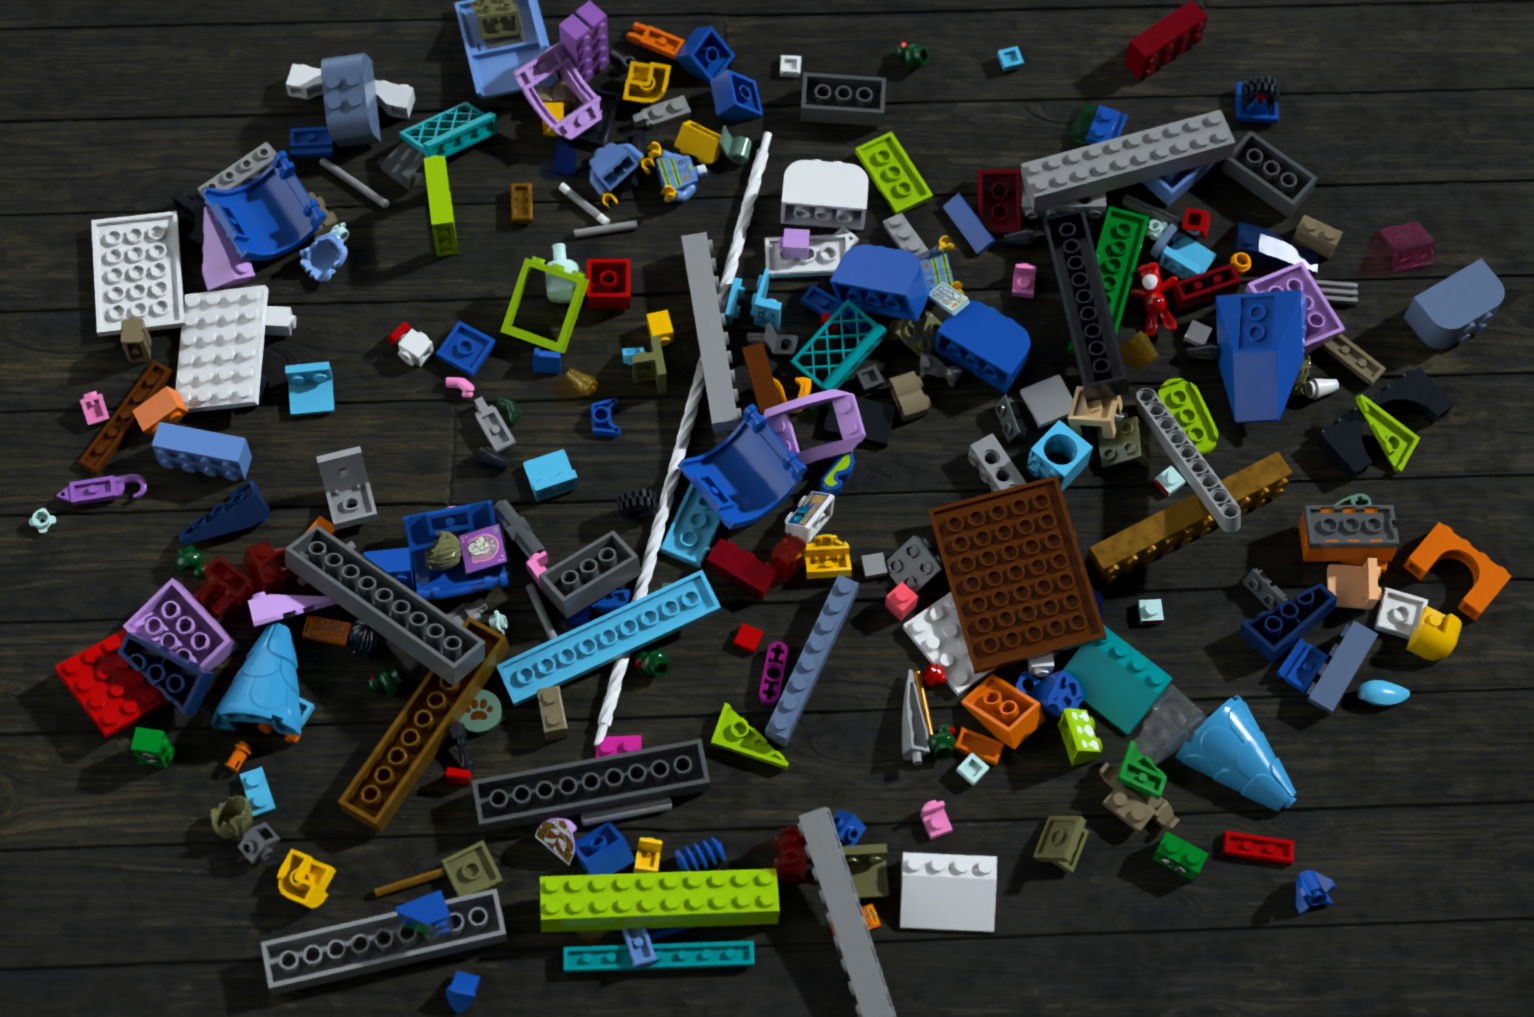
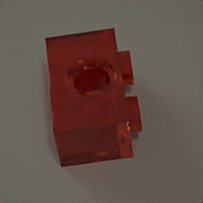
M788 533L771 552V564L778 571V575L787 582L805 563V542L800 537H794Z

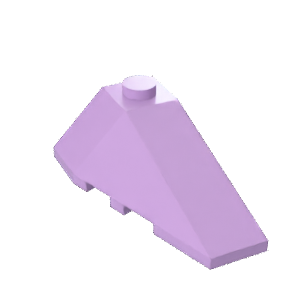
M265 591L253 594V599L248 600L254 627L337 604L326 596L266 595Z

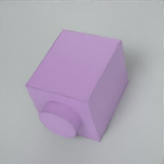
M784 228V237L780 236L779 249H783V258L809 259L810 230Z

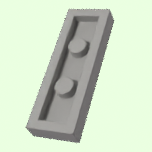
M902 213L883 221L884 228L899 249L915 254L919 261L930 256L929 250Z

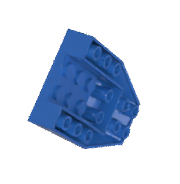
M1301 290L1216 296L1218 365L1236 424L1280 421L1304 361L1307 300Z

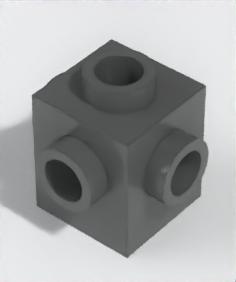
M265 822L251 827L242 835L243 839L238 848L251 863L260 860L266 861L273 855V849L280 838Z

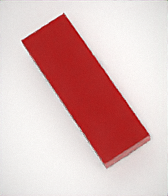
M1225 831L1222 855L1292 865L1295 841Z

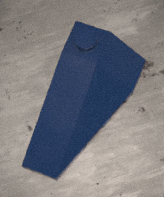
M1237 223L1233 255L1243 252L1250 257L1251 264L1281 269L1303 261L1311 274H1317L1318 253L1260 226Z
M252 479L229 494L231 499L225 504L215 505L207 518L205 516L198 518L180 532V543L185 545L266 522L271 515L270 508L255 480Z

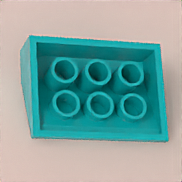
M1104 626L1107 640L1081 646L1063 670L1078 681L1084 696L1083 702L1128 736L1167 690L1173 678Z

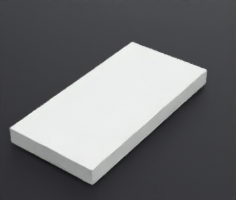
M849 234L810 236L809 259L783 258V249H779L780 237L765 238L766 268L769 269V278L833 275L843 255L850 249Z

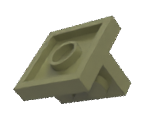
M659 335L651 336V352H639L636 355H632L634 383L656 379L658 395L667 393V373Z
M1049 816L1033 857L1038 861L1053 862L1065 872L1073 873L1089 833L1084 828L1086 820L1081 816Z

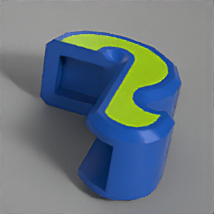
M852 452L827 458L834 464L820 479L821 484L819 487L822 493L837 496L841 492L842 482L847 481L852 476L855 461Z

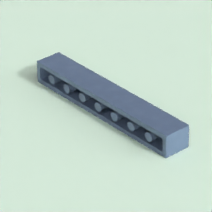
M838 575L765 729V739L786 748L858 594V582Z

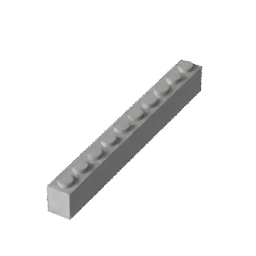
M707 232L681 236L713 434L732 431L739 425L738 421H742L741 408H736L735 402L739 401L737 388L733 389L732 383L736 382L734 369L730 370L729 364L733 363L731 350L726 351V345L730 343L728 332H723L722 327L726 326L725 313L720 314L719 309L723 307L721 294L717 295L716 289H720L719 278L713 274V271L717 270L716 260L710 256V253L714 252L712 239L708 240Z
M823 807L800 815L798 829L801 836L806 838L807 845H805V851L808 858H812L815 866L812 868L813 876L816 881L820 882L822 890H819L820 898L823 904H827L829 910L826 913L827 920L831 927L834 926L836 932L834 942L837 949H841L844 957L841 959V964L844 971L849 973L851 979L848 985L851 994L856 995L858 1004H856L857 1014L859 1017H897L829 808Z

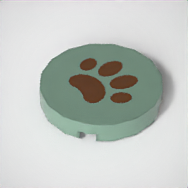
M480 690L459 722H462L465 725L466 731L471 734L481 735L489 733L501 721L502 709L500 701L493 693L487 690Z

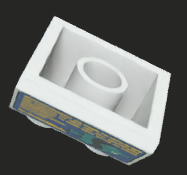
M812 491L808 497L804 496L798 503L799 508L795 513L791 512L785 519V532L803 545L809 544L833 515L835 496Z

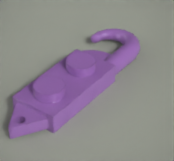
M138 474L116 477L112 475L69 482V486L56 496L58 499L72 503L73 506L118 499L124 493L125 484L137 482L140 484L141 489L138 493L133 494V498H138L146 492L147 482L143 476Z

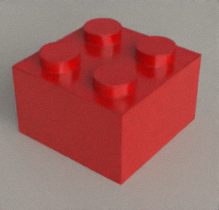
M587 259V279L590 280L587 287V308L630 309V259Z

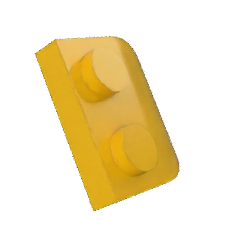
M831 534L818 535L814 537L813 542L807 543L805 546L807 579L838 577V575L843 577L852 576L848 543L846 541L843 543L837 539L836 535Z

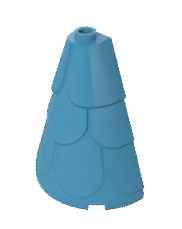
M274 621L267 625L246 656L247 660L232 680L230 687L218 704L211 721L214 729L236 730L238 722L271 724L278 734H301L302 719L294 637L286 623Z
M1236 695L1234 697L1235 700L1230 698L1194 732L1190 741L1187 740L1175 757L1182 764L1213 778L1214 781L1241 792L1242 796L1277 812L1283 807L1288 809L1297 800L1294 797L1296 791L1280 759L1275 757L1247 704L1239 695Z

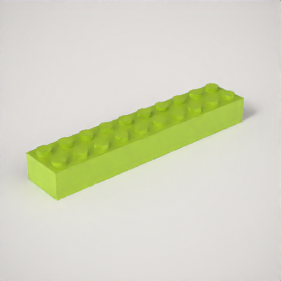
M776 869L541 876V932L642 929L644 927L650 929L778 924L780 907Z

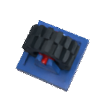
M1261 75L1260 78L1254 76L1253 79L1248 78L1247 81L1237 82L1236 121L1277 124L1279 120V82L1275 78L1271 79L1270 76L1264 78Z

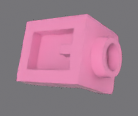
M1028 263L1015 265L1012 296L1033 298L1037 266Z
M96 391L84 394V399H81L80 402L88 425L110 419L102 394L97 395Z
M545 551L540 554H533L526 562L527 571L541 590L539 574L547 570L543 565L548 563V555Z
M933 800L927 802L921 809L920 816L930 840L951 833L953 830L944 810V801L937 802Z

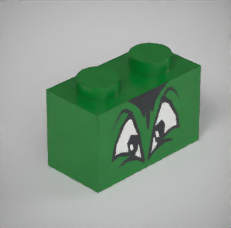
M136 727L131 750L139 764L167 768L168 761H171L173 758L174 748L165 732Z
M1166 832L1153 860L1195 881L1208 853Z

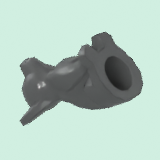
M920 352L919 376L923 378L925 375H932L937 378H946L948 385L955 387L956 382L960 380L962 375V366H947L937 356Z

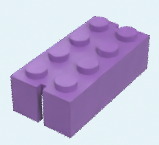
M590 0L576 11V14L588 24V27L574 14L559 24L562 48L567 57H570L585 82L590 81L594 72L597 73L599 70H603L609 63L607 15Z

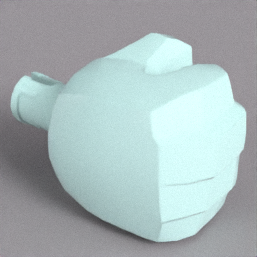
M557 243L552 245L554 261L548 262L546 265L552 267V264L556 263L564 266V271L571 274L573 270L583 273L576 262L566 259L565 244ZM545 272L548 299L558 304H570L577 283Z

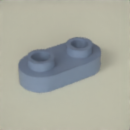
M1171 223L1153 246L1150 255L1156 259L1162 256L1165 248L1169 247L1171 242L1175 243L1181 235V232H1179L1180 226Z

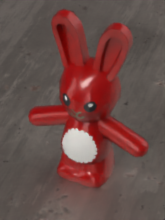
M1152 262L1139 266L1137 272L1141 280L1142 289L1131 288L1129 289L1128 296L1145 298L1144 309L1147 313L1146 335L1150 338L1156 335L1158 317L1162 318L1168 331H1175L1177 323L1168 310L1169 303L1163 293L1171 288L1175 282H1178V278L1172 276L1162 283L1158 263Z

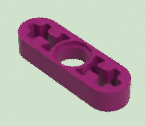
M780 641L771 643L767 651L759 691V699L766 706L775 705L780 698L788 656L787 646ZM776 649H781L782 654L779 655L778 663L774 662V652ZM777 669L780 672V676L772 679L767 675L768 670ZM769 684L773 685L772 694L775 695L771 699L766 698Z

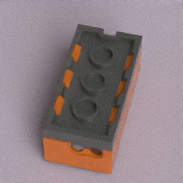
M1305 505L1298 523L1303 561H1367L1368 558H1377V561H1392L1400 543L1398 530L1393 528L1396 521L1394 506Z

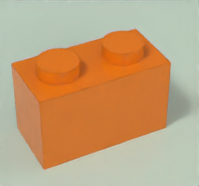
M166 386L134 409L133 413L142 431L154 437L159 422L177 423L189 411L179 392Z

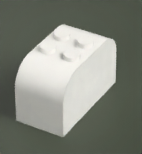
M814 159L799 160L792 163L784 173L780 223L830 228L845 226L847 229L864 230L868 197L867 174L859 166L841 161L826 162Z

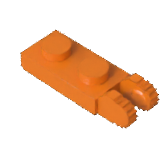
M637 22L633 23L632 29L641 35L633 32H628L626 35V39L636 45L640 44V46L676 61V54L686 42L657 28Z

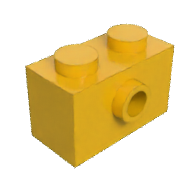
M689 120L682 123L674 146L679 148V151L685 155L697 157V160L701 163L711 164L718 160L722 150L720 147L721 135Z

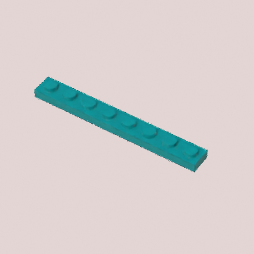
M754 941L652 944L657 963L635 970L754 966ZM627 945L564 947V973L634 970Z

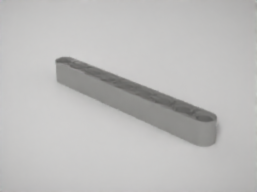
M1150 388L1140 389L1136 394L1137 412L1221 529L1228 533L1238 531L1241 527V509L1156 392Z

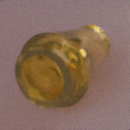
M1139 331L1129 339L1130 348L1146 359L1148 363L1159 356L1147 333L1144 334L1142 331Z
M571 368L566 374V379L583 396L593 395L598 388V382L593 376L579 372L574 368Z

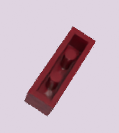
M1233 263L1175 282L1170 295L1178 312H1182L1214 301L1216 296L1237 293L1241 279Z
M720 538L706 559V567L761 600H764L777 580L778 571L772 564L761 562L753 553L749 551L744 552L730 540L725 541Z

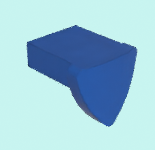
M534 347L532 358L533 372L560 374L561 352L541 351V347Z
M460 971L456 972L451 986H448L446 990L448 1001L456 1013L463 1012L472 1004L476 996L475 992L479 985L480 976Z

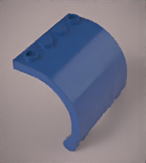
M285 151L276 153L272 164L261 175L245 185L229 190L205 187L201 191L205 198V204L215 214V220L225 230V236L235 246L237 255L243 259L264 261L284 255L307 241L320 229L319 226L327 219L324 211L319 209L320 205L317 200L310 198L294 173L296 167L292 162H289V157Z
M754 404L745 408L742 421L722 443L705 454L682 459L677 465L683 472V475L689 479L696 488V491L702 495L709 504V507L715 511L729 530L752 524L777 508L795 490L803 479L802 476L807 471V467L797 460L798 456L793 451L790 452L766 424L767 419L758 413V409Z
M492 500L403 517L415 576L416 591L426 601H436L463 594L492 590L496 587L503 588L509 586L505 567L468 578L465 574L462 555L460 556V562L451 569L430 571L428 573L427 568H425V553L430 552L428 546L431 545L433 547V541L439 540V537L436 535L437 531L451 532L458 538V535L496 524Z

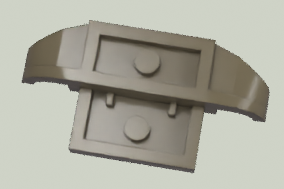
M1107 762L1099 770L1101 778L1114 789L1103 801L1102 805L1138 833H1140L1150 819L1165 829L1171 830L1174 828L1179 819L1174 816L1173 810L1166 799L1162 797L1158 800L1116 781L1120 768L1111 767Z

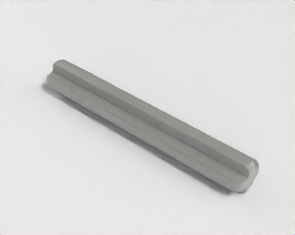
M670 797L584 812L581 814V821L583 826L667 811L672 809V801Z

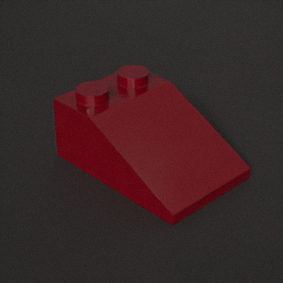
M1020 169L977 171L978 218L989 233H1011L1021 229Z

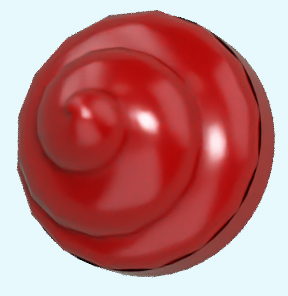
M930 663L922 676V679L930 686H937L947 682L944 669L939 664L934 665Z

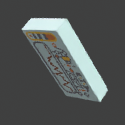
M943 281L929 293V300L953 316L970 304L968 297Z

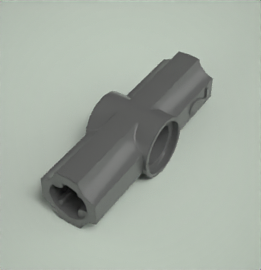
M506 499L500 500L493 506L495 519L502 525L506 537L513 545L516 544L527 559L535 553L540 554L545 551L543 545L532 533L533 531L529 523L523 516H519Z

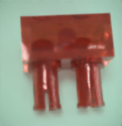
M266 541L247 547L243 561L257 593L264 591L266 595L278 593L281 591L285 580L299 577L287 567H281L278 562L285 559V548L290 544L272 548L270 542Z
M218 555L203 570L206 582L193 596L204 605L216 591H221L223 595L210 607V610L221 618L233 603L241 607L256 592V589L251 579Z
M789 826L786 829L780 828V836H775L774 850H779L778 858L773 860V869L777 871V880L805 882L807 861L805 845H807L805 836H801L799 829L795 826Z

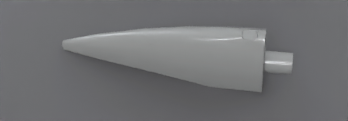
M909 669L902 711L903 760H913L914 765L922 764V756L930 752L929 736L913 670Z

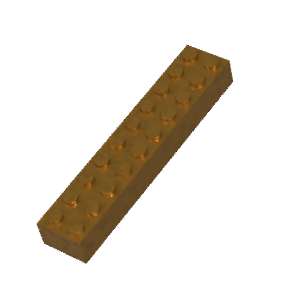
M1276 452L1221 480V482L1239 505L1242 516L1249 508L1253 506L1258 508L1271 497L1275 499L1285 492V487L1289 484L1292 471L1280 453ZM1195 493L1091 546L1084 565L1097 586L1103 583L1107 585L1115 581L1117 576L1133 572L1136 566L1140 564L1147 565L1155 559L1154 557L1160 554L1164 556L1174 549L1173 547L1179 544L1184 546L1197 535L1203 536L1212 527L1220 526Z
M469 616L462 626L485 641V660L454 686L430 670L338 801L343 812L380 834L450 735V724L452 722H459L496 669V665L500 663L510 648L505 636Z

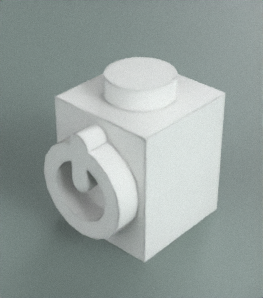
M412 328L407 334L405 333L401 336L398 343L400 351L397 354L411 366L416 364L422 367L434 352L432 341L423 332H416Z

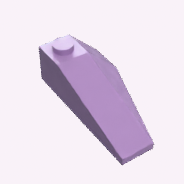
M204 207L202 274L207 291L249 284L255 276L251 260L243 259L237 255L235 246L225 236V230L215 220L213 211L209 207Z

